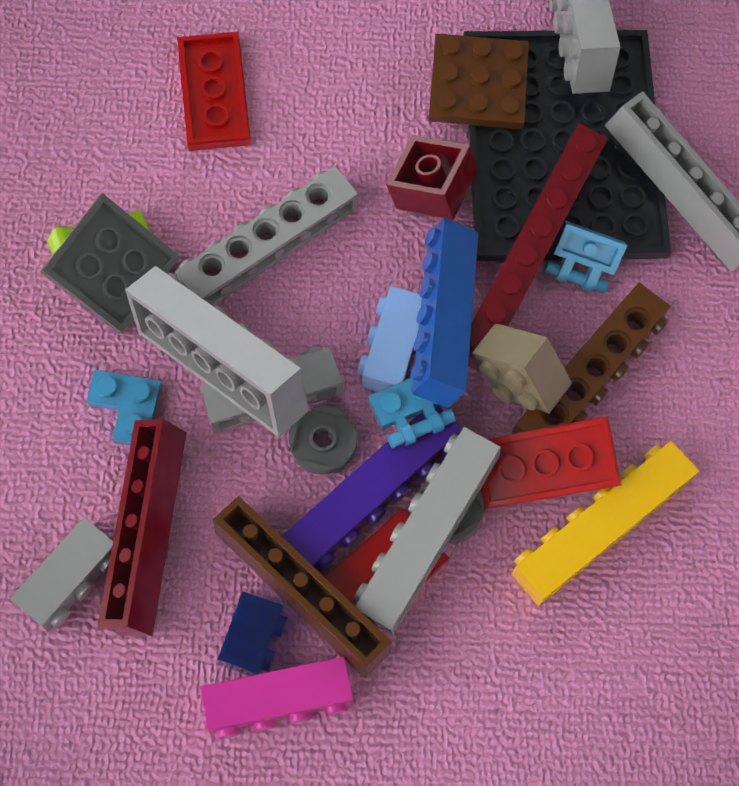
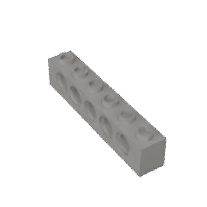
M335 166L328 171H320L308 184L302 188L291 190L285 196V199L275 206L269 205L265 207L258 217L249 223L244 222L238 225L232 234L222 241L216 240L212 242L205 252L196 258H189L182 262L178 270L175 271V275L182 285L189 290L195 289L198 291L203 299L213 306L358 209V193ZM320 199L325 201V203L316 205L312 201ZM288 217L299 218L297 222L286 221ZM263 234H271L274 236L269 240H262L259 238ZM239 251L247 253V255L242 258H236L232 256L234 253ZM211 269L220 270V273L215 276L205 274Z

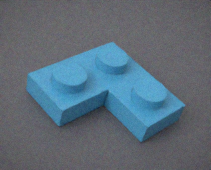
M94 370L87 403L89 406L118 410L119 413L112 439L114 443L131 445L135 420L155 418L162 384L159 380Z

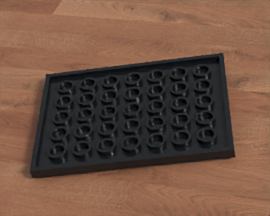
M617 30L621 47L610 91L572 94L570 81H566L564 78L565 57H560L559 55L560 34H555V31H464L463 36L529 41L523 130L468 125V141L478 168V172L471 184L473 229L479 232L476 261L506 260L578 123L608 139L564 221L624 241L627 244V248L622 259L669 258L671 247L665 195L605 127L607 122L624 104L642 91L655 105L647 30ZM560 230L544 260H562L563 257L552 252Z

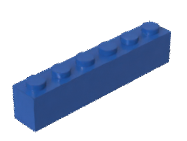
M445 217L436 227H432L428 231L425 238L427 252L422 264L424 281L419 291V296L422 297L421 308L416 318L419 329L413 347L416 351V357L411 370V378L413 379V395L449 408L466 393L479 232Z

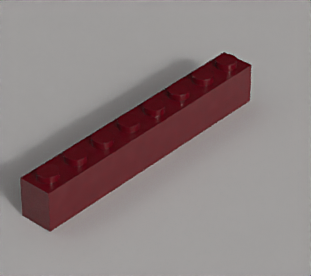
M578 123L471 323L469 367L480 372V365L472 352L494 324L509 326L608 139L607 137Z

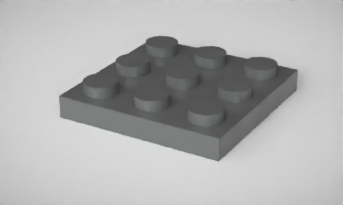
M102 193L41 269L40 273L120 335L124 333L134 319L125 289L154 266L168 274L180 256Z

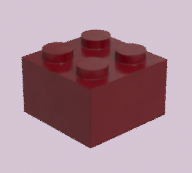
M412 135L386 184L396 209L454 220L478 172L471 146Z

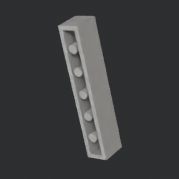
M642 91L624 104L607 122L605 127L730 272H732L739 266V202Z
M463 427L459 435L454 433L450 437L444 448V452L447 455L441 465L436 462L426 478L429 485L423 494L418 492L414 496L408 508V511L412 513L405 524L402 522L398 523L390 537V541L393 542L387 554L383 552L379 554L371 569L375 574L368 585L364 582L361 584L353 598V601L357 603L355 607L373 624L394 635L499 459L500 446L466 427Z

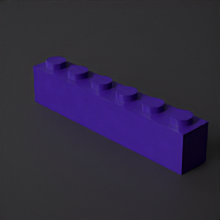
M440 406L435 408L438 414L444 412ZM423 413L414 417L408 424L411 426L425 420ZM456 422L444 426V430L436 434L430 432L416 438V442L408 446L402 444L391 448L389 442H386L285 532L282 537L315 569L322 572L334 561L335 557L333 554L340 547L344 546L346 549L350 547L360 537L359 530L368 522L370 525L378 522L386 513L384 508L393 499L396 503L401 501L410 492L411 487L409 485L418 477L423 480L428 476L434 462L442 455L446 457L447 453L444 452V448L450 437L454 433L459 435L462 428Z

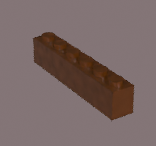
M240 496L236 497L213 518L215 534L342 657L344 656L345 660L364 678L390 654L392 641Z

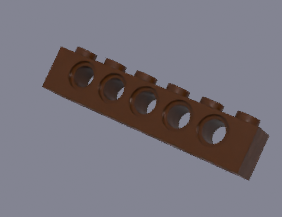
M638 282L564 367L572 382L567 391L577 392L581 400H571L565 392L550 413L537 409H528L515 424L512 434L558 426L548 423L545 419L546 415L558 417L561 422L559 425L585 421L588 414L584 411L589 405L593 403L597 406L609 392L605 388L612 379L617 383L629 368L625 363L631 356L637 359L647 348L649 343L646 339L649 335L653 333L657 336L666 326L669 320L665 316L671 306ZM633 321L638 323L641 329L637 330L631 328L628 325V322ZM614 344L621 349V353L612 352L607 345ZM593 367L598 369L602 376L595 377L590 375L587 368Z

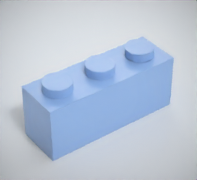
M390 286L387 297H380L376 315L381 317L378 326L372 325L370 328L367 345H371L368 356L362 355L357 371L358 375H362L361 387L379 392L405 381L419 329L416 318L421 308L422 297L418 293Z

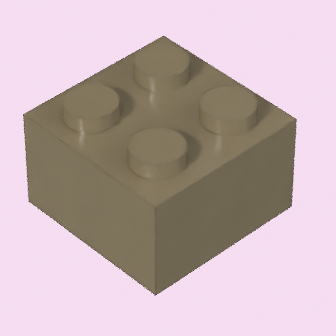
M495 323L472 352L480 365V372L487 377L491 384L493 394L504 402L512 401L523 405L529 410L537 409L550 413L572 384L549 338Z

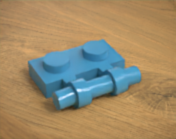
M564 221L552 249L555 255L563 258L559 264L547 260L543 272L553 275L557 281L565 283L567 280L579 284L583 290L589 292L596 290L605 293L609 282L599 277L602 271L615 275L627 244L624 241ZM575 262L589 266L586 273L572 268Z
M412 378L368 396L369 405L381 429L384 430L393 425L397 429V432L387 435L391 448L402 444L405 446L416 442V438L433 432V434L444 430V426L455 422L451 409L438 414L435 408L440 405L412 394ZM421 413L425 417V420L411 426L406 421Z

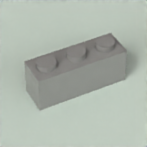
M84 517L10 599L47 632L53 627H60L70 615V607L77 600H84L95 586L93 582L102 572L104 574L108 572L113 541Z

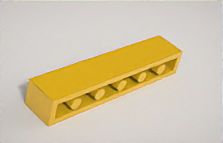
M672 440L664 447L657 444L643 456L646 460L638 468L632 464L620 474L621 486L599 490L592 497L595 502L587 509L582 505L566 518L569 524L561 530L555 526L540 539L543 545L534 552L531 548L526 549L514 560L517 566H515L511 575L538 607L689 484L699 473V470Z

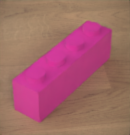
M344 656L200 687L208 732L210 735L217 734L218 739L239 735V729L253 726L254 731L271 729L276 727L275 721L288 718L290 724L308 721L312 719L311 714L325 711L326 716L347 712L346 706L353 705V696Z

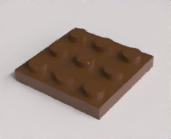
M436 33L428 121L523 130L529 41Z

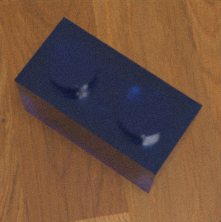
M242 591L217 659L219 665L249 676L262 674L263 670L269 672L276 655V651L271 650L276 636L282 638L288 621V617L283 616L284 606Z

